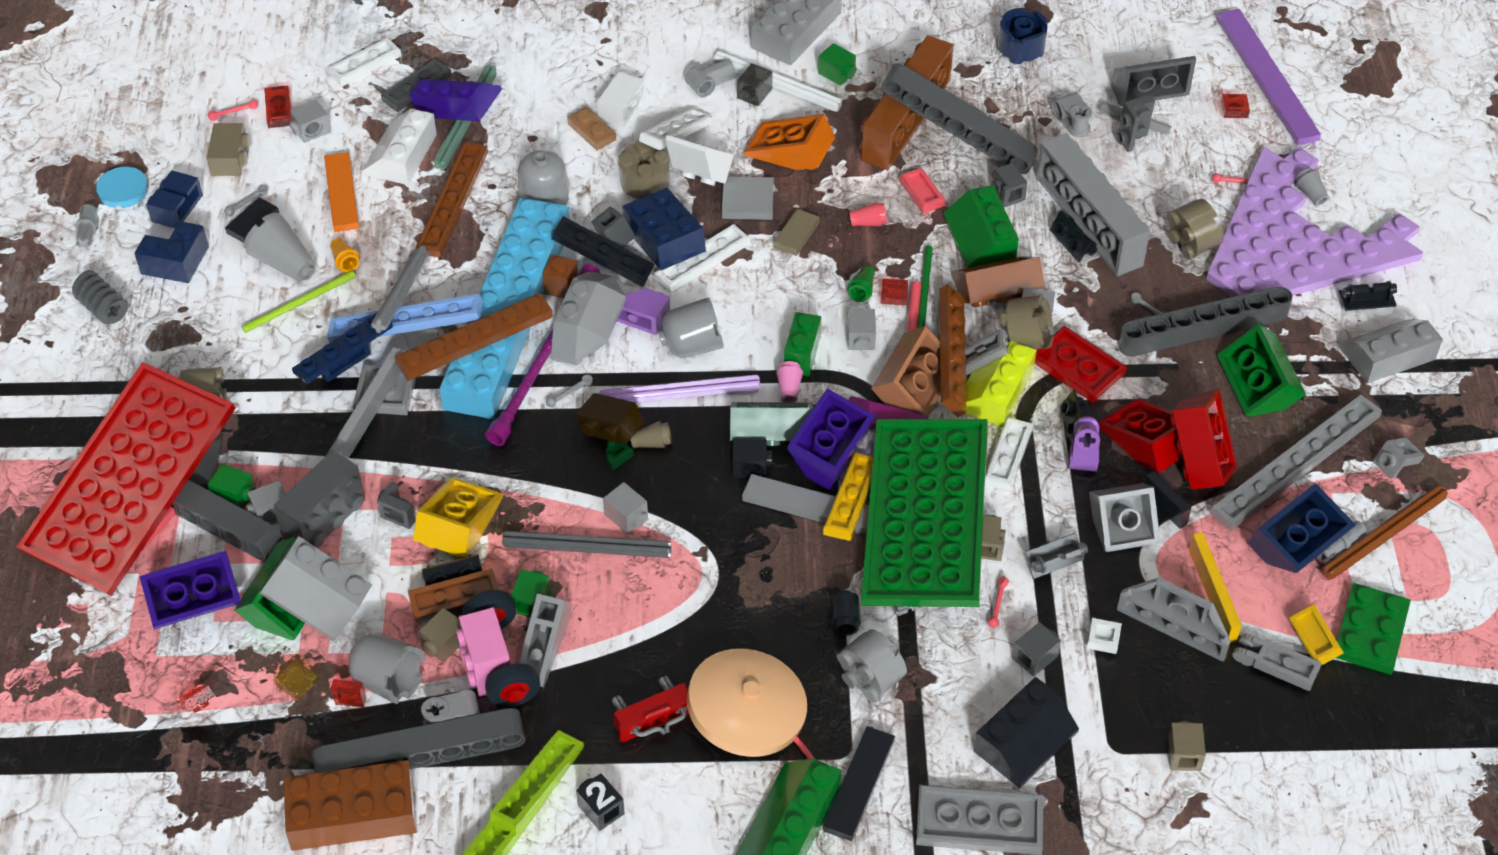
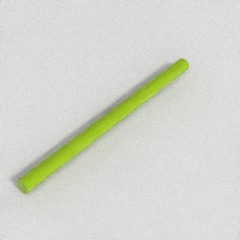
M350 271L241 327L246 333L355 278V273Z

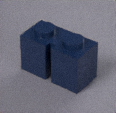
M171 170L167 177L161 181L159 189L149 197L146 203L151 222L171 228H176L179 221L184 222L203 196L198 177Z

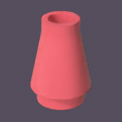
M878 202L849 212L852 227H882L881 224L887 223L884 203L878 204Z

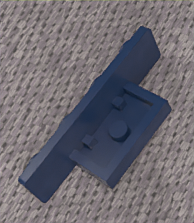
M377 313L369 316L366 320L346 331L342 336L325 345L316 353L303 359L292 368L293 374L305 383L311 382L320 375L325 381L330 382L369 356L371 352L368 343L393 328L392 322L386 330L377 333L376 329L371 327V323Z

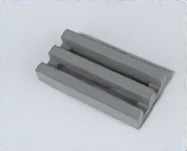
M1000 329L965 348L966 376L1009 353V349L1006 347L1008 346V341L1006 340L1008 333L1004 329Z

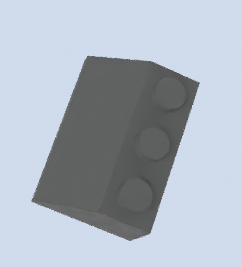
M1189 56L1115 68L1111 88L1119 105L1123 106L1126 101L1150 94L1155 101L1189 95L1196 57Z

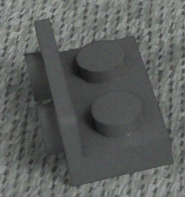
M1151 94L1126 101L1123 104L1116 137L1118 143L1123 145L1127 152L1133 151L1135 139L1148 135L1155 104Z

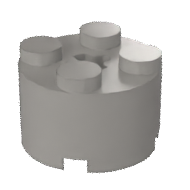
M870 629L858 636L837 654V659L844 670L842 674L843 681L850 688L857 687L871 702H875L907 674L903 657L900 653L896 656L890 649L893 643L882 633Z

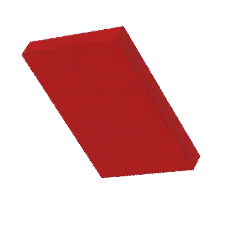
M1066 326L1060 328L1053 335V343L1050 348L1036 351L1035 365L1092 403L1125 375L1127 371V366Z

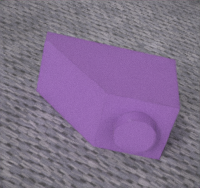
M647 288L626 293L627 299L617 322L657 335L658 331L662 328L663 316L670 310V296Z

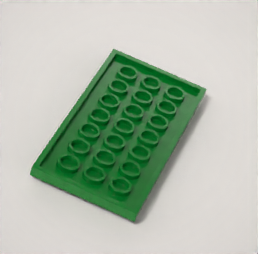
M877 419L861 593L862 606L980 607L988 419Z

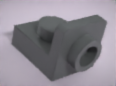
M391 482L386 489L380 492L377 499L380 517L410 529L416 522L413 504L406 499L400 498L397 483Z

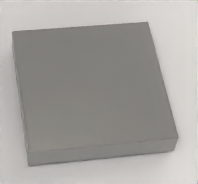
M727 177L726 183H723L722 219L773 220L774 177Z
M363 364L353 402V410L381 365ZM401 372L377 413L408 415L416 378L407 381Z

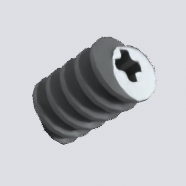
M94 270L83 272L74 281L72 286L74 298L103 324H114L125 316L128 310L127 300H124L123 296L104 281L102 277L98 276Z

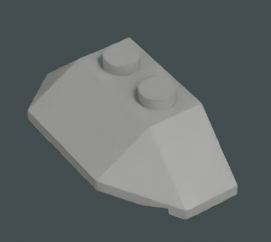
M590 271L573 278L554 319L551 349L552 360L577 365L582 361V358L592 354L608 342L627 299L614 276Z
M1159 577L1123 589L1120 593L1118 611L1224 662L1231 641L1212 602Z

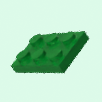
M1353 583L1337 639L1344 653L1336 658L1392 675L1411 599Z

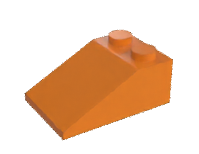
M825 114L761 122L743 153L747 157L793 170H813L820 166L835 139V135Z

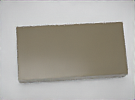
M797 209L775 239L774 248L797 256L820 224V217Z

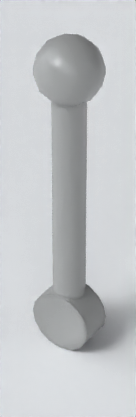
M261 185L258 187V191L232 207H226L224 210L225 215L230 217L234 214V211L258 196L267 195L268 187Z
M1133 293L1131 295L1132 303H1139L1156 315L1162 314L1161 311L1141 299V294Z
M584 375L579 383L555 397H548L546 405L554 407L557 401L582 386L592 385V376Z

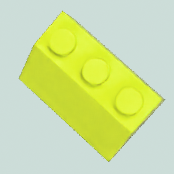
M1013 341L1008 342V346H1006L1009 349L1008 354L971 373L966 382L967 413L965 414L979 419H988V422L1004 427L1007 417L1011 415L1034 371L1037 351Z

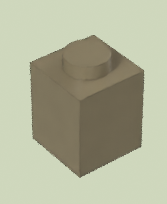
M442 608L419 630L421 648L428 656H435L442 662H445L459 648L460 645L456 635V630L461 629L459 618Z
M1181 721L1171 724L1168 735L1170 770H1202L1206 756L1203 723Z

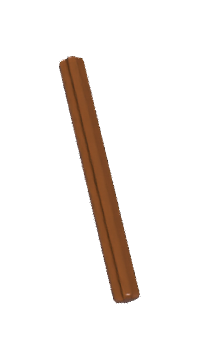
M1442 485L1434 486L1352 544L1351 547L1325 563L1321 569L1322 575L1328 580H1333L1443 502L1448 495V491Z

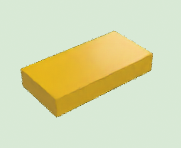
M1314 603L1288 617L1312 659L1321 662L1323 665L1344 653Z

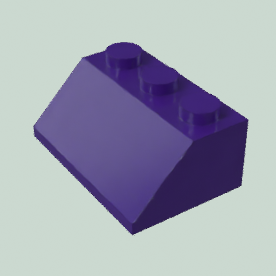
M420 79L409 96L416 110L433 113L434 118L480 122L502 88L500 85Z
M827 388L789 443L787 449L807 478L831 490L868 434L875 415Z
M226 551L139 576L154 630L241 604L237 584Z

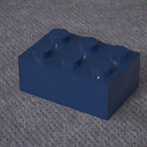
M668 188L658 190L655 193L622 206L623 216L636 236L634 240L660 270L706 252L703 227Z

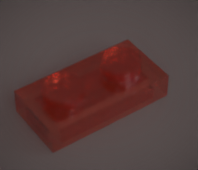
M289 85L264 88L268 128L290 126L289 122L292 121L290 111L292 108Z

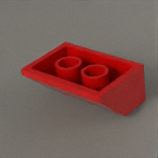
M1220 388L1180 401L1171 413L1172 425L1174 428H1177L1179 436L1177 441L1178 451L1181 455L1183 454L1185 462L1183 468L1184 477L1189 481L1191 490L1224 486L1237 468Z

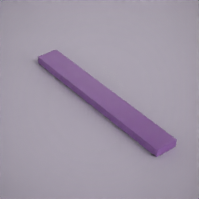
M1235 9L1218 13L1217 21L1296 145L1320 141L1321 133L1242 11Z

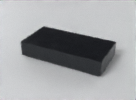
M259 197L225 227L226 234L244 243L246 236L255 224L260 227L265 222L262 219L263 217L271 213H279V209L277 206Z
M1155 471L1146 475L1145 484L1154 487L1156 506L1179 529L1185 527L1188 524L1191 506Z

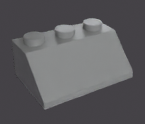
M1407 319L1340 342L1338 347L1368 384L1436 360L1443 338L1428 320Z
M298 536L284 553L260 591V594L327 638L335 641L360 607L373 584Z

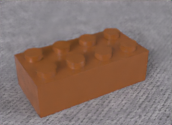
M409 760L284 777L285 832L291 851L417 833L414 786Z

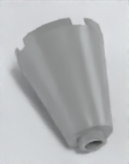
M280 213L266 215L262 218L265 222L260 227L255 224L251 228L244 241V248L247 250L248 255L297 281L308 280L315 273V261L287 220Z

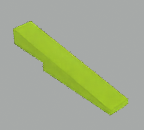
M558 730L491 810L490 821L462 855H508L582 751L584 743Z

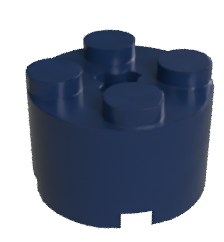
M1015 8L1007 11L1000 21L999 51L1009 58L1013 64H1021L1023 61H1031L1042 57L1046 45L1047 19L1038 11L1034 10L1033 13L1026 12V8Z

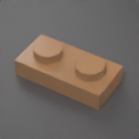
M588 107L567 117L568 125L596 151L616 141V132Z

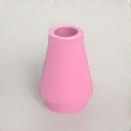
M786 361L781 363L776 371L781 401L796 402L803 371L797 362Z

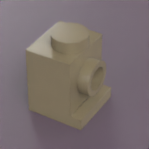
M984 515L982 559L1002 560L1006 530L1000 529L1001 517Z

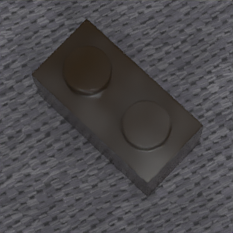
M593 393L575 414L581 431L587 436L625 445L644 424L635 402Z

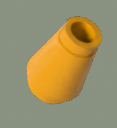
M334 239L330 243V249L337 269L346 273L356 270L360 263L358 252L342 239Z

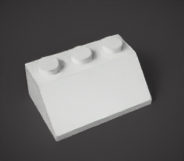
M409 109L392 120L363 168L362 175L409 185L437 136L434 114Z

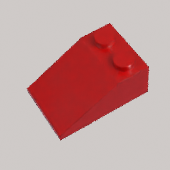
M1138 398L1098 422L1099 428L1143 467L1159 473L1183 458V454L1179 453L1177 447L1179 438L1177 428H1174L1171 422V413L1173 411Z

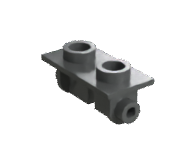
M1072 533L1025 551L1032 578H1038L1084 560L1083 557L1084 554L1088 553V548L1084 542L1079 543L1077 533Z

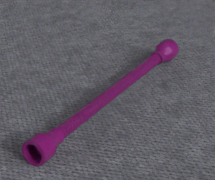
M585 264L577 276L590 271L601 272L596 266ZM553 329L507 408L487 429L485 437L490 443L502 446L508 439L514 415L551 353Z

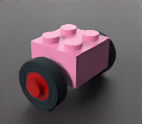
M489 590L473 596L463 606V616L459 617L461 629L456 630L460 645L459 651L462 662L466 665V674L470 688L476 686L479 697L487 695L489 701L497 707L507 708L521 705L531 700L539 692L540 679L535 668L528 664L510 665L509 654L501 629L509 625L516 616L514 600L509 593L502 590Z

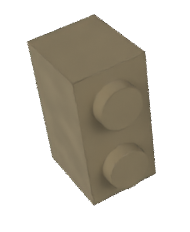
M213 123L207 153V162L211 176H241L243 166L247 165L246 148L250 147V135L245 133L243 123Z

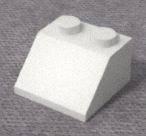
M666 135L665 141L672 168L681 170V176L695 179L697 175L701 177L700 182L715 186L716 181L726 183L734 154Z

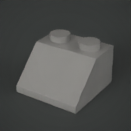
M1140 483L1089 492L1092 519L1105 552L1161 543L1154 487Z

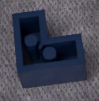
M179 221L169 239L144 235L134 254L142 275L189 284L209 245L202 225Z

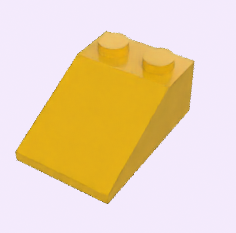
M451 477L417 511L413 541L422 543L428 548H437L448 552L454 557H467L477 546L503 498V493Z

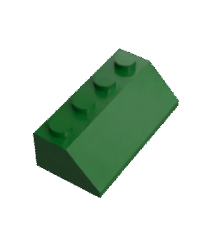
M816 759L784 763L736 855H807L840 789L841 770Z

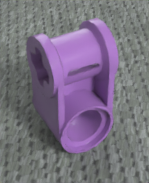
M1081 417L1074 425L1073 441L1069 454V469L1097 472L1100 435L1099 423L1093 417Z

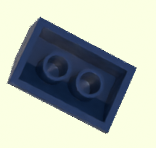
M1315 483L1259 527L1247 544L1266 564L1298 573L1354 528L1356 524Z

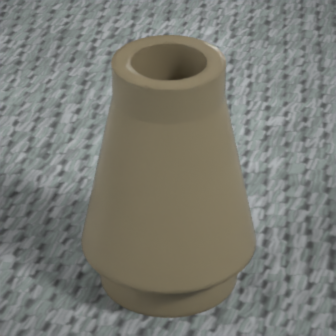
M659 421L638 430L631 438L632 447L666 448V445L672 444L668 422L661 423Z

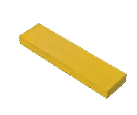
M859 453L853 454L824 525L823 535L851 541L871 490L872 456Z
M1203 532L1193 533L1189 553L1207 597L1215 605L1231 641L1230 643H1235L1238 640L1242 624Z

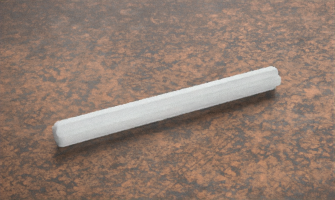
M717 51L714 55V64L730 59L736 73L834 112H838L842 106V99L722 51Z

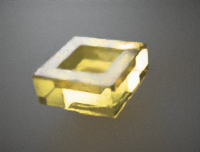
M295 659L274 678L276 686L298 701L318 682V678L314 672Z

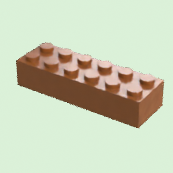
M927 35L922 43L917 44L913 56L907 58L904 66L945 89L951 80L954 44ZM883 93L881 101L875 103L869 118H865L860 130L863 132V138L860 143V150H862L861 161L888 171L924 120V117Z

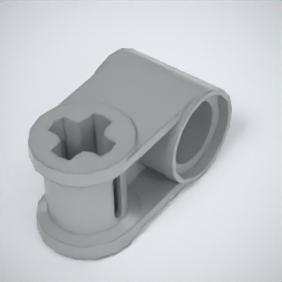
M1077 92L1052 101L1051 106L1054 116L1060 120L1072 136L1085 137L1090 133L1091 126L1088 122L1091 118L1092 110Z
M460 690L444 696L431 697L423 702L421 706V713L425 718L423 725L481 714L476 694L472 690ZM433 705H435V712L432 710Z

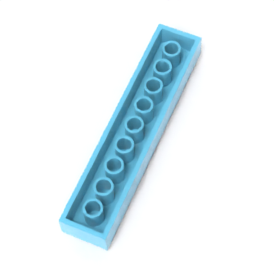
M519 198L479 293L483 299L481 318L538 293L542 297L544 296L543 271L552 254L560 256L563 245L552 240L551 237L563 216L570 219L569 206ZM531 327L450 362L439 388L443 410L495 420Z

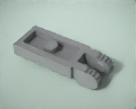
M1248 633L1242 634L1239 639L1240 645L1244 648H1235L1232 653L1233 659L1241 662L1243 665L1253 666L1307 691H1310L1322 665L1321 662L1268 639L1263 640Z

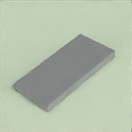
M919 785L916 845L1042 855L1043 795Z

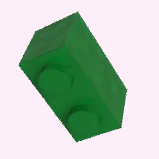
M795 312L784 350V362H797L801 366L803 376L810 377L821 339L822 316Z

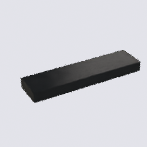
M564 216L551 237L552 240L642 287H644L655 266L654 263Z
M866 726L823 825L824 832L851 842L853 841L895 742V735Z

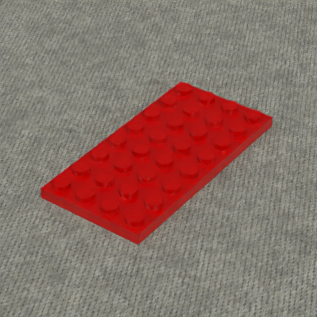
M142 362L16 548L20 552L112 596L236 407L230 401Z

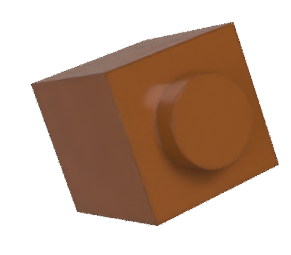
M552 254L543 271L545 294L564 299L573 278L578 275L577 260Z

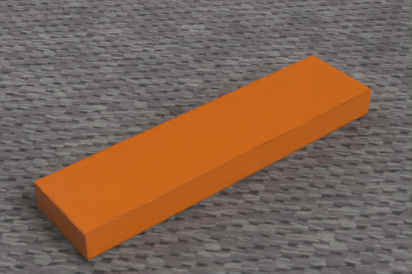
M349 152L324 155L334 232L359 229Z

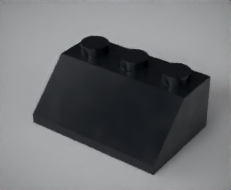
M1035 676L976 732L973 751L1018 788H1021L1079 732V727L1060 695Z

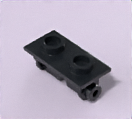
M1060 210L1050 228L1052 234L1078 262H1081L1086 254L1094 255L1097 252V244L1082 233L1083 231L1074 222L1073 217H1068Z
M1391 281L1373 283L1372 287H1369L1368 284H1348L1347 287H1343V290H1338L1345 311L1397 306L1393 294L1397 293V285Z
M1072 390L1060 406L1070 445L1073 441L1076 421L1081 417L1090 416L1087 401L1082 397H1077L1075 390Z
M468 554V557L431 567L427 565L421 571L427 586L480 572L482 567L478 554L473 556Z

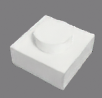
M1092 618L1087 648L1116 654L1122 623Z

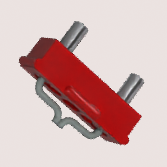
M664 676V678L661 677L659 679V683L664 690L663 692L627 707L621 696L614 697L612 703L617 710L614 712V726L619 733V741L626 742L637 736L644 737L656 731L661 732L663 735L670 732V725L683 720L689 714L687 708L688 689L686 685L682 683L674 687L668 676Z

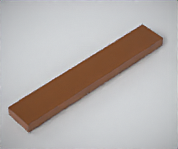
M463 143L416 248H420L421 245L426 246V250L430 251V256L442 257L486 159L488 146Z

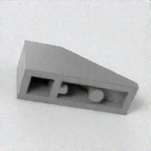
M537 594L519 664H528L534 667L540 679V687H544L563 640L572 604L566 600Z

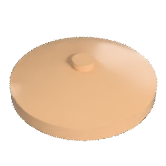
M729 649L711 655L697 667L692 675L687 691V708L695 727L712 744L733 754L757 757L776 753L794 741L800 733L806 718L807 697L795 673L777 658L751 649Z

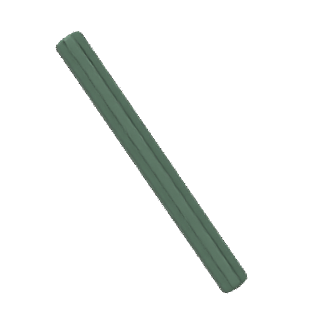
M486 65L476 83L492 84L497 75L496 68ZM455 120L433 160L436 169L444 170L447 168L471 121Z

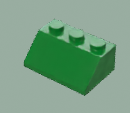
M994 185L967 191L943 212L945 222L966 268L1017 257L1019 238Z
M1259 323L1217 354L1239 403L1248 417L1286 410L1306 395L1277 335Z
M295 537L281 541L274 546L241 598V604H238L234 609L236 613L255 628L292 641L296 639L305 623L261 595L260 591L288 547L297 539Z

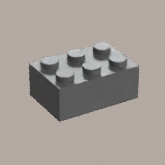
M332 450L275 503L274 509L283 540L300 536L316 548L320 547L325 539L335 529L340 528L345 519L354 511H357L365 501L359 468L356 464Z

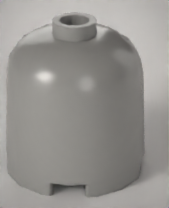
M536 150L527 154L520 161L518 168L519 197L566 205L569 200V186L562 158L549 150Z
M709 297L671 309L663 316V330L658 331L662 346L667 345L674 356L687 358L724 348L722 336L719 335L716 326L718 324L716 314Z
M372 633L361 638L350 651L349 673L353 681L395 704H398V700L402 697L410 698L422 680L423 674L419 672L421 661L425 662V655L418 647L382 633Z

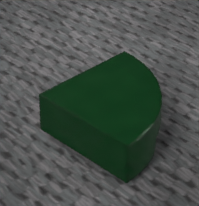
M608 441L606 460L612 470L634 456L633 449L627 444Z

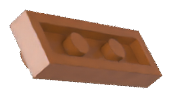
M493 568L409 590L408 596L415 621L435 616L442 608L449 612L462 609L465 603L473 596L485 591L499 589Z

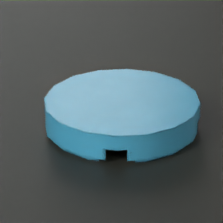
M118 167L107 171L99 178L96 184V191L101 202L108 207L116 208V205L127 208L145 198L148 182L142 171L133 167Z

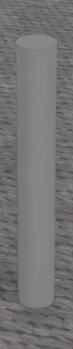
M1103 102L1100 107V111L1119 118L1123 109ZM1151 119L1149 129L1169 135L1172 126Z

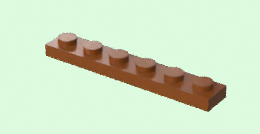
M947 284L939 289L941 403L954 415L960 417L967 413L965 300L960 292L955 291Z
M538 293L396 355L395 362L407 381H410L553 317V312L542 295Z

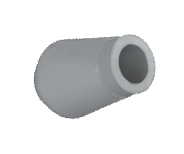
M1306 168L1295 177L1296 186L1316 206H1320L1328 201L1329 196L1318 171Z

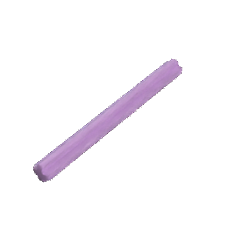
M746 375L601 390L599 394L638 403L758 391L760 389V378L758 375Z

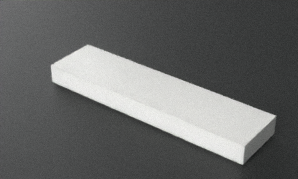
M691 107L640 133L639 141L655 149L662 150L667 147L666 135L683 139L710 125L712 116Z
M733 224L705 241L706 252L664 270H657L654 272V279L672 293L750 245V237Z

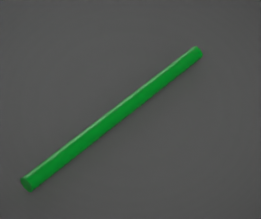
M929 245L925 247L917 329L925 326L933 251V247Z

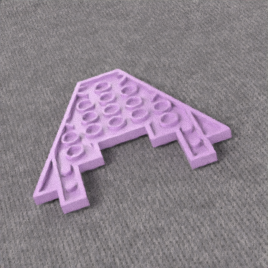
M1264 147L1227 228L1223 242L1220 244L1211 264L1206 280L1230 297L1280 286L1289 289L1292 295L1304 293L1421 260L1423 251L1408 242L1418 233L1420 226L1398 213L1368 238L1348 224L1334 235L1329 236L1295 213V211L1305 205L1307 197L1291 187L1296 183L1295 177L1306 168L1314 170L1318 165L1319 159L1301 147L1294 150L1284 159L1267 147Z

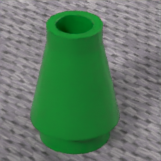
M869 266L862 267L860 272L848 283V295L852 300L864 302L872 296L875 276L873 268Z

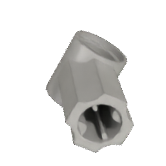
M730 59L723 60L705 69L700 66H694L687 71L685 82L699 97L704 98L709 96L716 86L736 78V70Z

